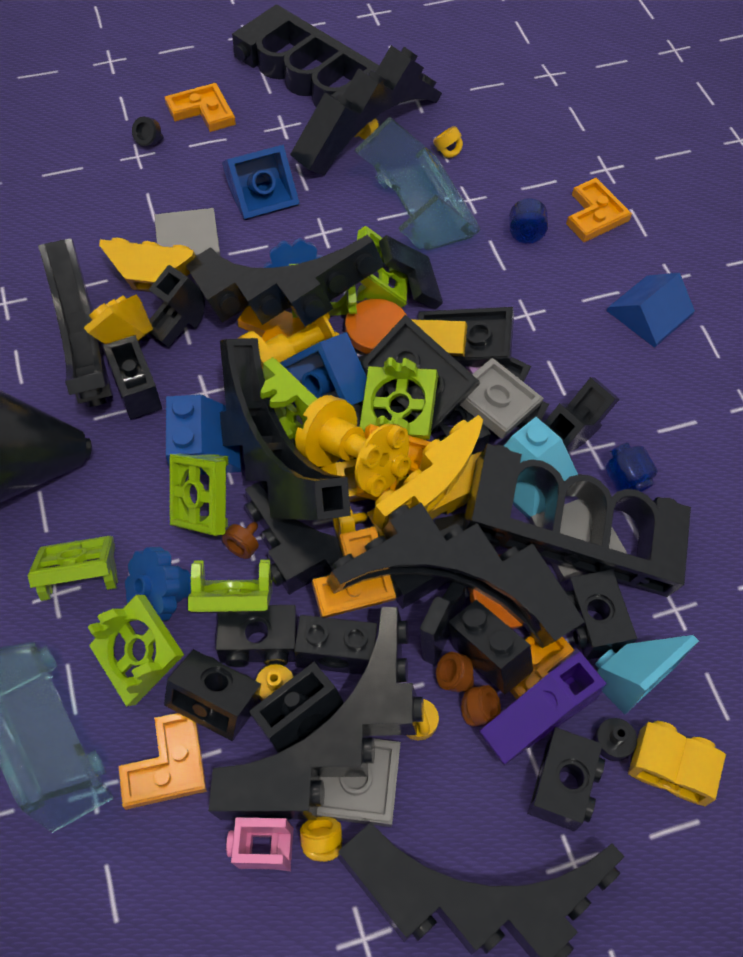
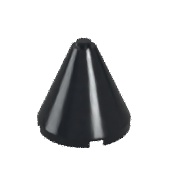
M0 390L1 503L83 465L85 458H90L91 440L90 438H85L82 430Z

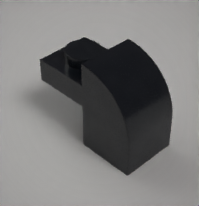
M168 265L149 288V291L163 302L150 318L153 330L149 333L167 347H170L187 324H190L195 329L197 328L204 314L205 299L200 288L191 279L171 265Z
M590 377L569 404H558L544 424L562 439L567 451H573L587 442L601 428V421L620 399L596 378Z

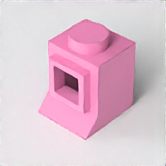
M235 818L234 830H230L227 836V856L232 857L231 863L238 869H276L291 872L294 828L286 818ZM253 837H272L270 854H252Z

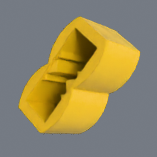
M648 722L639 731L637 746L632 756L628 774L648 785L667 790L681 799L701 806H707L716 800L726 754L715 748L716 745L708 739L702 737L686 738L677 732L676 727L667 722Z

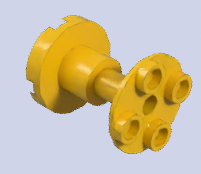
M328 312L289 337L279 334L264 342L257 333L249 331L237 339L258 338L263 370V363L272 357L280 363L321 341L340 334L334 332L328 321L330 319Z
M325 395L316 399L304 412L303 416L307 417V420L304 423L303 429L297 428L295 444L298 451L312 464L318 467H325L337 462L339 459L350 461L357 458L355 465L356 483L360 489L374 497L380 496L398 477H404L410 470L411 459L408 457L409 438L406 428L398 424L387 423L374 430L366 439L363 429L357 426V415L354 407L346 400L332 395Z

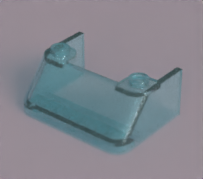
M390 116L355 149L358 155L375 167L377 171L375 177L385 189L390 187L396 191L410 216L399 227V230L410 238L418 249L424 248L429 251L467 240L481 230L438 158Z
M36 642L0 647V767L10 791L21 810L53 833L114 799V797L100 778L101 775L106 773V769L97 751L93 750L88 753L81 744L52 681L53 674L51 671L55 670L54 668L57 667V664L48 646L45 645L40 648Z

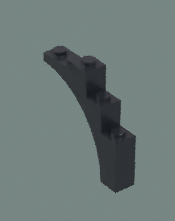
M391 45L376 72L371 69L368 74L358 68L344 95L338 93L334 97L326 92L324 93L290 155L308 170L325 176L336 157L350 140L381 113L400 103L415 99H427L437 103L442 93L434 88L437 82L422 73L424 67L416 62L418 57L406 47L399 51Z
M368 235L335 252L296 265L275 268L247 267L234 264L220 257L211 247L194 257V260L186 265L222 323L250 306L263 325L291 307L305 327L334 309L330 303L332 299L385 266L373 240Z
M69 238L38 245L60 329L65 355V383L69 395H76L78 404L86 402L87 407L108 403L106 397L112 396L113 391L102 356V346L98 339L87 333L84 329L92 321L89 314L93 312L74 241Z
M258 338L220 340L226 411L220 412L223 446L243 445L246 481H267L270 518L319 521L351 516L348 478L330 474L314 466L305 458L287 436L274 408L270 407V397L264 399L260 397L265 378L261 366Z
M258 482L246 488L248 503L244 504V507L251 521H259L264 528V531L261 533L270 549L268 555L271 564V579L277 587L282 584L290 595L311 583L313 579L330 575L334 570L332 565L343 557L338 537L320 532L296 519L270 518L268 494ZM455 523L440 530L444 537L448 532L458 527L459 524ZM419 574L390 575L396 600L402 609L451 581Z
M422 503L410 509L407 505H403L393 511L388 516L389 522L382 531L384 535L369 542L364 547L366 552L354 558L352 554H348L337 560L332 565L334 570L327 579L334 594L360 582L389 575L419 574L448 579L475 589L500 604L523 624L541 648L555 642L585 622L533 544L523 550H520L516 545L499 556L477 523L466 530L460 525L443 537Z
M397 607L381 608L378 638L369 664L353 693L327 722L306 739L276 755L245 765L213 768L208 810L220 820H235V818L317 820L318 807H323L325 798L324 782L319 780V777H368V764H374L375 760L374 738H369V736L417 735V722L424 721L423 697H417L413 683H401L408 682L407 658H402V644H408L409 633L407 620H401Z
M371 822L338 851L340 862L404 942L411 935L419 941L437 924V921L432 916L437 912L471 955L480 947L486 954L493 949L505 936L500 929L503 925L530 957H567L573 951L574 947L569 941L578 932L565 917L568 915L572 921L578 918L591 904L586 896L597 885L602 891L605 890L620 875V871L615 866L625 857L612 843L586 864L558 878L521 886H487L456 880L423 866L396 848Z

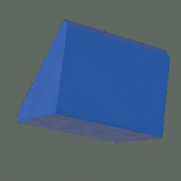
M680 272L648 275L607 308L608 313L654 348L695 312Z

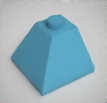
M537 417L513 434L504 445L510 451L522 454L520 463L533 459L552 465L561 474L564 481L571 476L578 475L562 439ZM520 481L516 483L513 505L529 520L531 516L544 512L546 502L541 490L529 482Z
M694 635L630 643L626 644L617 653L612 649L608 650L595 663L599 669L597 671L598 674L607 683L602 692L625 715L678 666L699 640Z

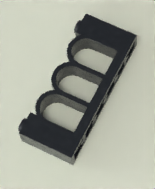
M277 4L232 33L234 57L252 68L258 66L264 76L272 79H285L286 87L291 93L298 96H312L315 107L318 106L325 92L334 97L338 93L344 95L358 68L369 74L371 69L376 72L379 67L378 64ZM289 43L294 46L288 51L276 53ZM315 60L322 63L314 69L302 70ZM343 76L350 80L341 87H329Z
M487 444L477 458L463 523L465 530L477 523L491 544L507 549L517 545L520 550L533 544L543 560L589 574L613 569L617 582L668 597L684 586L691 507L677 503L676 500L671 498L657 497L652 500L648 495L631 489L618 491L611 496L609 489L600 480L590 475L578 474L564 481L561 474L552 465L533 459L520 463L522 454L510 451L507 447L501 445ZM517 482H529L537 486L543 493L546 502L543 527L510 518ZM565 496L577 497L589 506L592 513L590 542L560 533ZM614 510L628 514L638 527L637 557L609 548Z

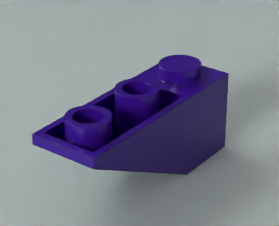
M579 652L548 673L483 727L479 733L502 764L505 765L552 732L555 727H559L597 700L607 683L584 655Z

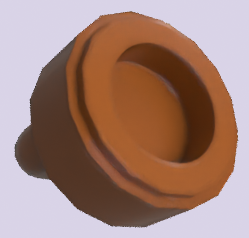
M251 522L246 528L238 524L230 525L225 534L222 535L223 543L236 556L244 559L250 558L259 547L258 541L253 536L258 528V524Z
M452 651L443 655L436 668L438 685L442 689L457 693L461 691L466 692L472 688L474 676L470 658Z
M491 686L472 687L464 693L461 701V712L463 719L468 725L474 727L486 726L501 713L500 699L497 692Z

